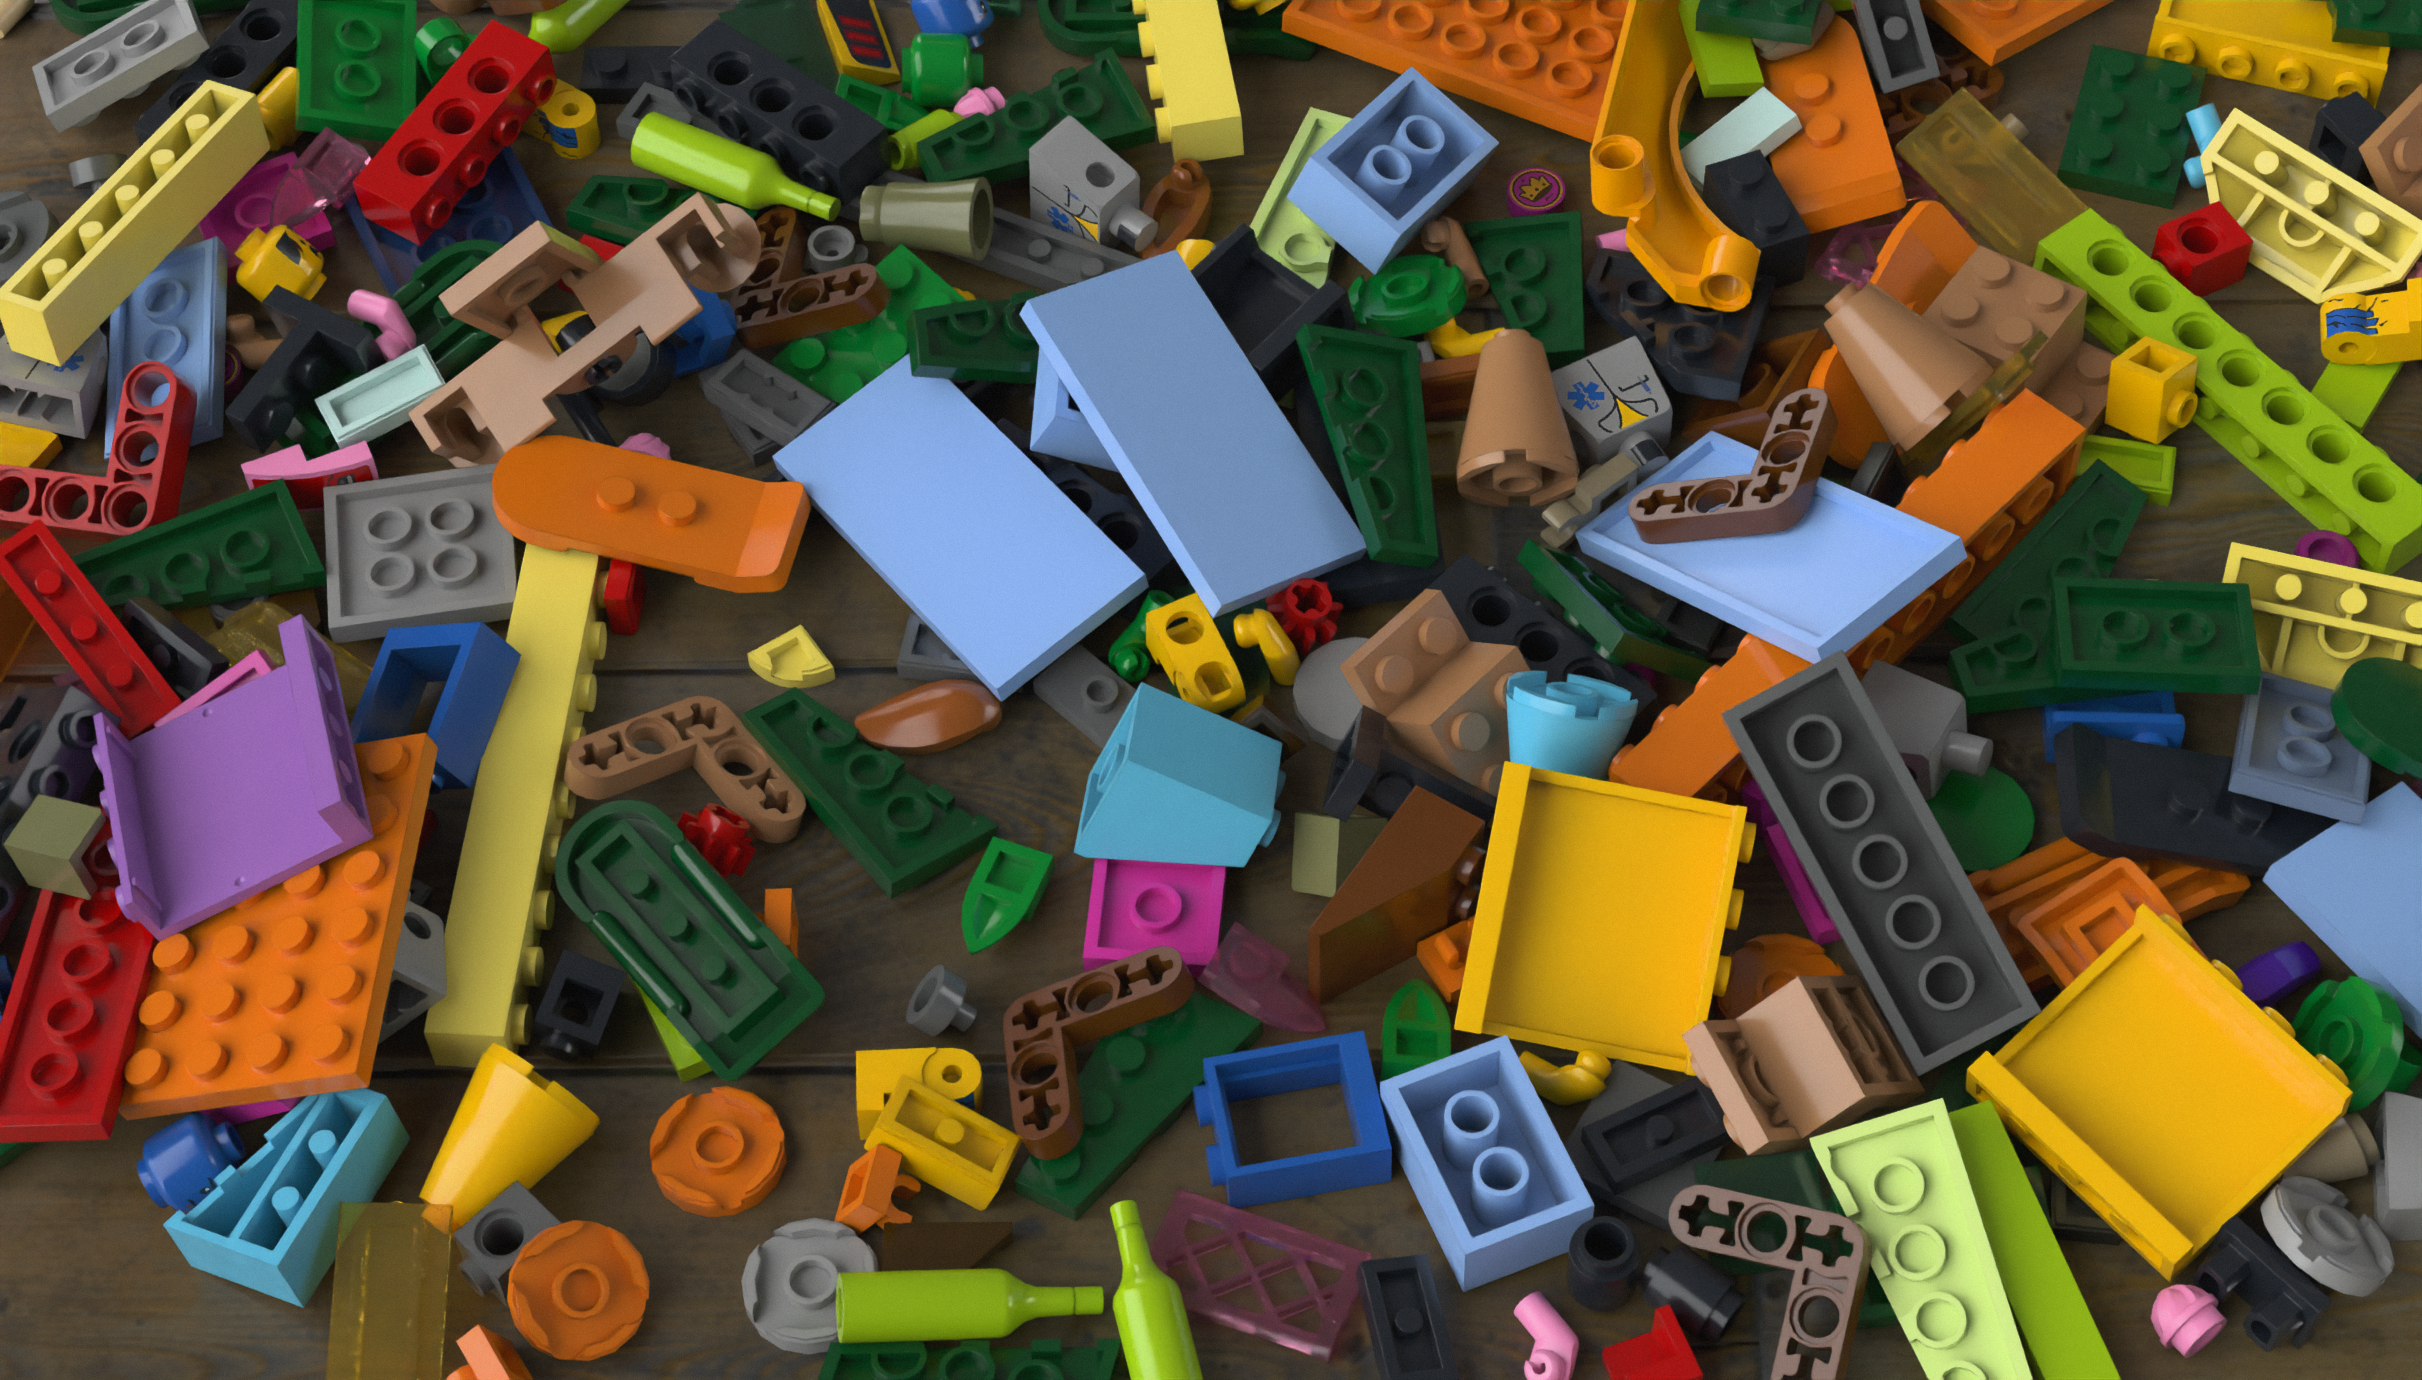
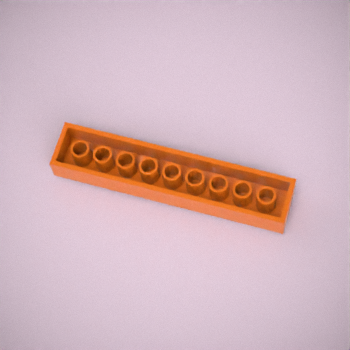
M2025 388L2008 405L2003 402L1997 404L1986 416L1981 429L1968 441L1960 439L1953 444L1946 453L1941 466L1928 478L1921 475L1911 483L1904 493L1901 503L1895 509L1960 536L1967 558L1845 653L1860 683L1875 659L1897 666L1961 606L2072 487L2086 432L2085 427ZM1748 633L1738 646L1736 654L1722 667L1719 665L1710 667L1699 679L1694 693L1679 707L1676 704H1671L1661 712L1655 720L1651 732L1636 746L1628 744L1615 755L1607 770L1609 782L1733 806H1743L1742 788L1753 776L1724 725L1721 713L1810 667L1813 663Z

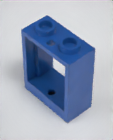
M483 622L389 628L350 725L353 744L407 736L427 682L447 681L427 732L429 737L438 746L429 794L435 795L439 794L441 790L471 789L521 654Z
M1364 1030L1203 1058L1204 1085L1193 1087L1196 1114L1200 1127L1212 1125L1216 1144L1205 1146L1208 1171L1212 1187L1225 1186L1229 1210L1391 1182L1392 1148ZM1341 1083L1355 1146L1241 1166L1228 1107L1229 1102Z

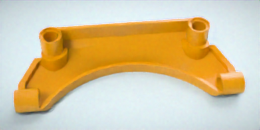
M1629 0L1590 149L1592 204L1603 214L1629 217L1626 227L1627 247L1675 302L1709 307L1723 312L1740 310L1750 302L1761 250L1756 248L1751 241L1729 229L1706 206L1694 189L1683 165L1678 144L1680 126L1687 105L1700 82L1677 9L1680 0Z

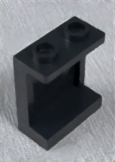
M1245 223L1239 225L1228 237L1219 240L1213 246L1210 253L1190 271L1276 403L1308 374L1295 334L1304 323L1351 331L1357 328L1348 293L1345 289L1330 279L1317 289L1263 252L1258 245L1254 230Z

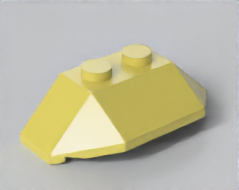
M2237 108L2233 109L2200 156L2210 204L2220 201L2253 240L2248 263L2319 307L2334 295L2342 293L2364 294L2402 283L2422 255V220Z
M2231 542L2222 583L2249 584L2261 671L2334 690L2346 670L2355 662L2366 658L2384 657L2396 659L2422 670V582Z

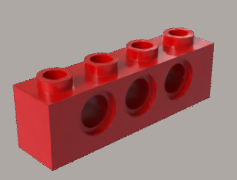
M492 19L352 182L364 217L419 246L427 240L435 229L443 227L450 218L453 207L468 189L477 186L482 181L489 164L504 147L510 146L517 139L522 125L536 108L546 104L552 97L558 82L549 47Z

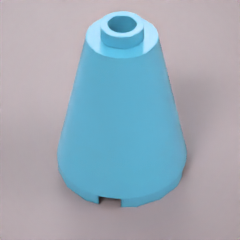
M1548 671L1517 672L1509 676L1506 689L1510 762L1607 781L1609 778L1607 775L1608 767L1615 755L1621 750L1636 716L1638 700H1630L1631 692L1606 681L1574 674H1568L1567 682H1551L1546 684Z

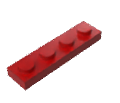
M40 518L0 544L1 576L99 704L122 719L118 728L128 741L156 728L154 726L155 722L183 703Z

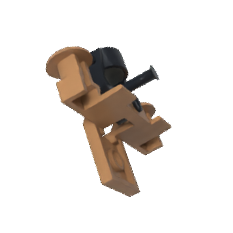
M697 192L616 255L604 262L590 247L537 220L439 295L440 300L452 317L494 335L503 341L407 414L431 452L447 458L456 468L498 463L502 456L511 448L525 445L558 420L547 403V400L555 394L585 440L619 447L620 445L615 443L597 415L604 409L597 395L625 407L644 406L662 395L670 386L676 371L675 348L681 351L689 345L680 327L704 310L703 305L687 281L693 287L709 293L728 292L743 285L755 272L761 258L762 238L755 221L742 208L728 203L716 204L707 196ZM562 278L565 285L573 290L588 314L575 318L558 332L555 341L562 350L559 354L527 304Z

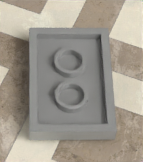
M149 0L36 64L32 69L46 116L57 132L61 133L72 126L81 127L92 122L103 108L121 98L128 99L141 94L150 86L151 81L168 71L187 68L198 60L202 52L210 47L192 0Z

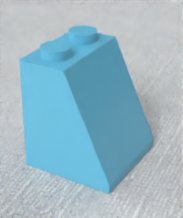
M1141 682L1089 773L1074 853L1086 858L1244 867L1257 845L1266 848L1270 844L1280 822L1281 811L1274 809V804L1278 800L1286 780V772L1279 770L1282 742Z

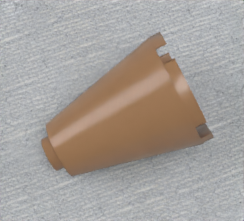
M1851 281L1824 306L1832 314L1824 323L1826 330L1891 443L1902 454L1940 424L1965 397L1968 398L1995 371L1986 362L1987 360L1870 281L1861 290Z
M1506 329L1499 331L1494 335V339L1487 341L1482 346L1455 472L1458 492L1462 497L1474 503L1492 507H1508L1509 497L1529 496L1530 507L1564 499L1575 492V484L1578 482L1580 469L1543 343L1531 337L1530 333L1525 330Z

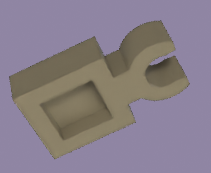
M1621 452L1603 465L1595 464L1588 468L1575 484V495L1567 500L1562 499L1553 503L1542 513V518L1550 526L1541 532L1540 537L1550 546L1563 550L1576 539L1575 532L1636 488L1639 467Z

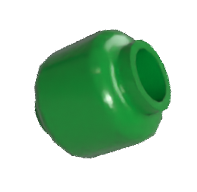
M922 32L914 36L911 47H902V93H911V98L917 106L924 108H954L958 101L967 94V91L975 87L983 88V53H972L970 40L965 34Z

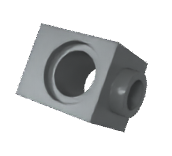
M516 1181L453 1234L463 1259L457 1264V1269L477 1294L484 1297L491 1291L510 1309L507 1302L509 1272L522 1247L542 1230L562 1223L526 1188ZM506 1244H521L516 1251L508 1255H494L499 1248Z

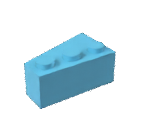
M366 1088L305 1097L264 1134L268 1142L237 1170L229 1165L213 1180L218 1187L187 1215L179 1210L163 1224L190 1266L302 1308L306 1306L411 1139L387 1096Z

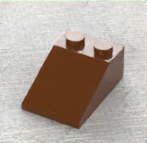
M1418 785L1413 788L1308 929L1309 999L1320 1005L1417 955L1418 942L1459 923L1461 919L1467 921L1468 918L1476 914L1482 872L1487 856V851L1483 849L1484 820Z

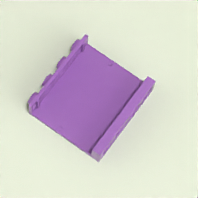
M302 614L278 625L286 662L285 665L128 741L103 712L93 716L97 744L93 745L92 753L98 768L103 774L105 790L100 792L99 797L103 810L111 822L113 837L107 840V846L110 856L118 868L121 884L115 889L116 899L128 920L131 919L133 923L140 921L159 942L374 838L333 651Z

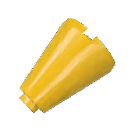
M494 1042L480 1058L419 1194V1198L429 1205L422 1214V1217L453 1240H455L453 1234L514 1182L518 1181L527 1190L531 1189L594 1134V1130L600 1124L599 1117L554 1080L549 1082L533 1071V1065Z

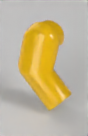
M1254 608L1251 614L1242 613L1237 615L1233 620L1237 644L1242 648H1250L1259 644L1273 680L1283 686L1294 684L1296 671L1301 666V662L1294 644L1272 613L1264 609Z

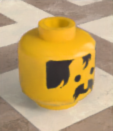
M286 225L275 226L267 233H264L258 227L255 228L235 252V255L242 260L236 273L237 282L261 303L276 285L310 301L327 278L321 273L324 264L323 255Z

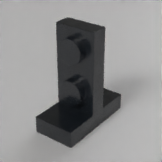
M279 285L272 289L262 303L279 333L285 339L225 411L226 416L244 445L261 454L267 451L277 437L287 431L293 417L313 392L325 384L330 371L336 364L362 376L387 363L370 330Z
M1365 705L1362 706L1332 756L1322 811L1346 823L1358 804L1381 817L1388 818V821H1390L1413 788L1418 785L1484 820L1486 827L1495 812L1497 797L1384 739L1383 732L1386 716Z

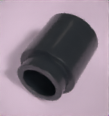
M1596 1217L1582 1224L1571 1238L1566 1282L1572 1297L1585 1308L1600 1312L1612 1311L1625 1305L1634 1294L1640 1259V1245L1634 1232L1625 1223L1613 1217Z
M1682 1242L1672 1252L1661 1246L1648 1261L1638 1281L1647 1286L1642 1301L1654 1309L1669 1304L1682 1329L1696 1339L1704 1335L1716 1344L1731 1328L1748 1300L1746 1295L1736 1289L1737 1281Z

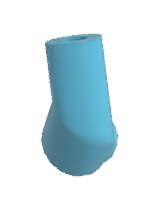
M2214 103L2186 113L2201 155L2222 126ZM2201 155L2186 160L2183 165L2189 184L2194 189H2199L2206 185L2200 160Z

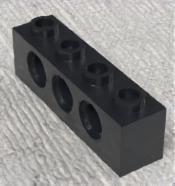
M250 0L245 10L224 32L214 38L209 46L210 48L205 50L196 62L178 76L176 82L152 107L142 114L140 120L133 126L140 147L206 80L251 92L257 96L283 68H296L298 0Z
M718 18L669 57L674 84L672 90L678 102L690 112L698 111L716 123L721 131L731 139H740L754 149L773 156L777 159L780 166L800 178L807 187L839 199L843 207L849 204L866 186L872 184L892 166L887 127Z
M1005 417L995 424L1014 445L1145 573L1149 587L1116 613L1131 623L1151 590H1160L1174 597L1189 583L1188 578L1151 520L1141 514L1128 497L1121 493L1113 494L1093 480L1090 473L1081 464L1075 461L1067 462L1063 458L1031 451V430L1026 429L1023 431Z
M1464 553L1426 588L1442 591L1470 641L1517 646L1531 671H1548L1546 684L1551 682H1567L1568 674H1574L1606 681L1631 692L1630 700L1637 699L1638 705L1636 716L1622 748L1628 744L1636 746L1651 732V728L1657 719L1658 694L1654 691L1651 684L1642 675L1634 671L1627 672L1622 667L1603 658L1595 651L1594 646L1596 642L1587 636H1578L1560 623L1545 604L1537 600L1530 601L1510 586L1504 575L1496 568L1488 565L1483 566ZM1493 623L1498 624V626H1485L1484 624ZM1537 658H1538V659H1545V660H1547V661H1545V662H1535V661H1531V659H1537Z
M72 685L33 689L0 749V944L32 887L28 885L5 848V841L38 794L77 803L97 766L92 753L93 745L97 744L93 716L103 712L116 728L122 720Z

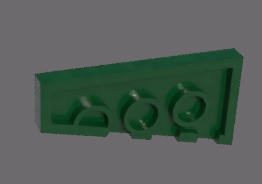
M283 478L70 556L118 619H121L127 598L142 595L149 596L165 610L171 611L327 585V576Z

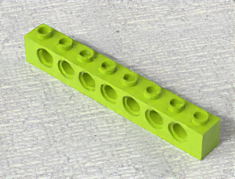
M2089 208L2038 242L2033 268L2088 291L2084 328L2117 356L2145 336L2198 356L2194 393L2198 397V404L2191 420L2319 530L2333 531L2348 538L2356 547L2359 555L2358 563L2364 569L2390 576L2422 553V484L2417 483L2392 462L2383 449L2372 445L2348 425L2339 412L2327 407L2304 388L2291 372L2279 367L2260 351L2247 335L2235 330L2216 314L2203 298L2191 293L2172 277L2159 261L2151 259L2128 240L2120 228L2108 223L2092 208Z

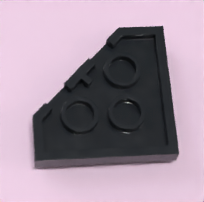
M1600 247L1586 281L1585 301L1625 340L1636 336L1652 367L1677 392L1697 395L1709 400H1726L1739 403L1774 296L1776 276L1756 273L1750 302L1740 310L1723 312L1709 307L1675 302L1632 252Z

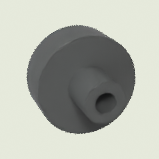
M127 154L99 155L70 163L68 166L73 188L92 189L94 194L128 160Z
M943 965L935 966L919 983L909 1002L906 1012L907 1023L931 1037L940 1034L949 1024L963 1032L966 1031L973 1023L977 1013L975 1007L963 1001L967 988L966 979Z

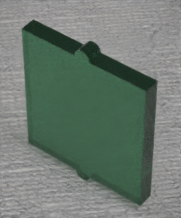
M1813 1149L1701 1163L1693 1166L1696 1185L1713 1186L1826 1212L1831 1207L1830 1202L1822 1198ZM1706 1200L1704 1208L1700 1210L1701 1215L1695 1221L1698 1229L1703 1230L1705 1226H1714L1735 1233L1737 1219L1723 1217L1709 1210V1200ZM1739 1205L1737 1207L1738 1216L1744 1208V1205ZM1779 1214L1762 1216L1753 1228L1752 1238L1755 1246L1761 1252L1778 1250L1784 1244L1787 1237V1225ZM1811 1220L1804 1221L1805 1231L1811 1223ZM1805 1233L1803 1247L1816 1249L1829 1255L1833 1263L1830 1240L1813 1237ZM1735 1235L1729 1243V1246L1736 1245ZM1802 1249L1795 1261L1803 1260ZM1707 1252L1709 1262L1731 1277L1783 1271L1782 1269Z

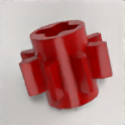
M1310 578L1298 579L1291 583L1288 589L1266 598V603L1269 605L1266 611L1272 613L1294 644L1296 651H1300L1302 656L1308 655L1315 640L1321 645L1332 641L1338 630L1334 623H1336L1343 605L1338 602H1332L1331 593L1327 589L1328 583L1325 581L1321 583Z
M707 803L703 811H699L696 816L684 811L677 824V827L722 877H728L730 872L741 877L743 876L756 849L749 845L752 838L746 836L750 824L741 815L724 806Z

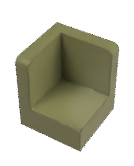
M38 794L5 841L4 846L29 886L91 900L98 890V886L81 860V857L106 822V818L100 808Z
M1295 812L1292 889L1296 892L1333 897L1387 825L1388 818L1351 813L1345 823L1326 812Z

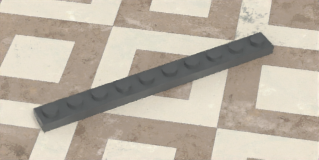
M647 82L643 83L616 120L619 137L631 141L641 120L648 113L654 111L751 147L740 139L734 140L725 135L716 123L698 111L690 112L678 102L672 91ZM780 166L792 181L806 186L800 178ZM888 169L869 186L887 185L889 182H927ZM862 192L845 207L840 206L838 216L859 223ZM994 206L991 243L983 260L978 261L943 253L1048 292L1064 288L1067 284L1082 282L1144 261L1135 256Z

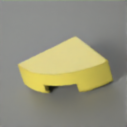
M802 625L793 628L747 654L749 666L756 674L766 681L782 687L811 688L836 679L833 665Z

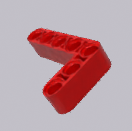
M157 361L142 362L127 374L123 384L106 477L0 464V529L21 531L40 518L54 536L111 542L176 518L197 409V393L194 386L179 373ZM169 383L170 392L167 399L162 404L152 407L154 391L160 385ZM158 442L159 452L156 459L151 464L141 467L140 457L143 450L148 445ZM29 487L27 503L22 509L14 512L13 500L15 495L21 489ZM87 494L88 506L86 511L80 517L72 519L71 508L78 497ZM147 502L145 519L140 524L131 527L129 517L136 505Z

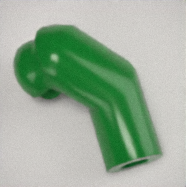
M1151 590L1135 619L1109 649L1108 661L1110 669L1126 682H1137L1143 679L1149 672V658L1152 655L1146 646V613L1176 601L1168 593L1160 590Z

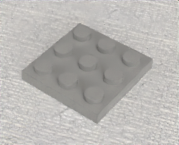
M497 463L323 487L328 627L333 644L386 637L389 628L469 622L485 623L511 619L519 581L516 537L502 526L493 509L492 477Z

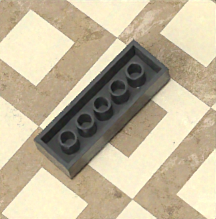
M1842 649L1721 713L1724 725L1917 1077L2042 1012Z

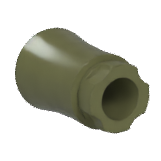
M985 177L951 182H889L887 185L866 186L862 192L859 227L861 236L865 241L885 243L887 247L897 248L902 243L906 248L949 253L978 261L983 260L989 250L993 232L994 208L991 187Z

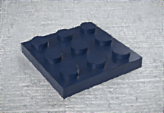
M511 145L504 147L489 164L482 181L477 186L468 189L453 207L451 216L446 224L440 229H435L421 246L365 218L354 187L340 192L346 213L388 297L412 279L411 275L416 268L432 255L449 245L466 240H490L506 245L537 220L554 228Z

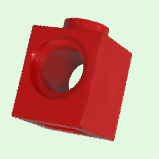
M2217 201L2159 226L2151 259L2159 261L2172 277L2191 293L2202 298L2243 280L2253 240L2220 201Z

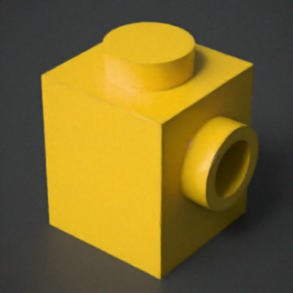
M2148 336L2143 337L2111 361L2104 423L2129 433L2131 437L2137 440L2151 442L2156 445L2178 428L2185 427L2193 418L2198 404L2197 394L2194 393L2198 356Z

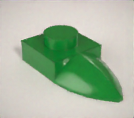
M840 73L833 93L885 125L887 133L890 135L930 114L927 109L917 106L911 99L842 73Z
M994 836L992 837L967 888L962 905L961 924L964 940L970 954H977L1002 940L1022 919L1030 922L1055 870L1053 855Z
M1414 978L1403 985L1393 995L1386 1007L1381 1033L1380 1082L1451 1056V1024L1448 1011L1436 992L1421 979Z

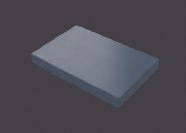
M2261 671L2262 678L2258 695L2243 694L2228 791L2360 825L2367 807L2372 760L2351 745L2337 727L2330 707L2333 690Z

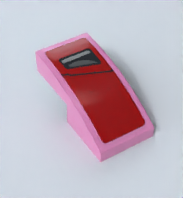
M366 440L306 461L300 444L241 464L249 490L283 478L299 513L324 510V487L379 480V475Z

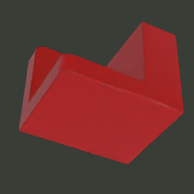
M1669 1304L1655 1309L1651 1332L1611 1345L1602 1351L1601 1360L1610 1380H1703V1373Z

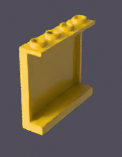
M2161 0L2158 14L2155 16L2146 55L2207 68V74L2325 100H2331L2339 96L2345 97L2357 91L2375 109L2387 72V61L2391 47L2332 42V17L2327 9L2326 2Z
M1505 761L1454 1029L1500 1037L1507 1035L1511 1039L1577 1052L1591 1049L1608 1058L1684 1072L1686 1075L1696 1076L1690 1062L1692 1053L1682 1034L1701 1021H1707L1712 995L1724 997L1726 992L1731 957L1720 955L1725 928L1737 930L1744 890L1732 888L1737 861L1743 863L1750 862L1756 834V823L1745 821L1747 807L1733 806Z
M2143 903L2136 909L2134 924L2049 1003L2041 1013L2032 1019L1994 1056L1986 1050L1967 1068L1966 1091L1979 1103L1991 1099L2003 1126L2170 1283L2214 1241L2225 1222L2234 1215L2239 1217L2346 1114L2353 1092L2347 1087L2349 1084L2348 1078L2331 1059L2322 1054H2317L2313 1057L2294 1039L2296 1033L2293 1027L2280 1013L2268 1006L2261 1010L2241 992L2243 985L2229 967L2216 959L2209 963L2191 947V937L2178 921L2165 913L2158 917Z

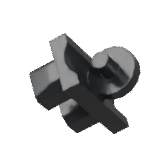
M2236 1215L2221 1226L2192 1281L2193 1286L2203 1289L2208 1294L2212 1293L2218 1299V1304L2220 1305L2235 1293L2249 1304L2253 1309L2246 1316L2243 1326L2247 1336L2265 1352H2270L2289 1341L2299 1350L2312 1339L2316 1332L2314 1331L2316 1324L2332 1303L2318 1289L2320 1282L2296 1266L2276 1245L2273 1238L2268 1234L2261 1238Z

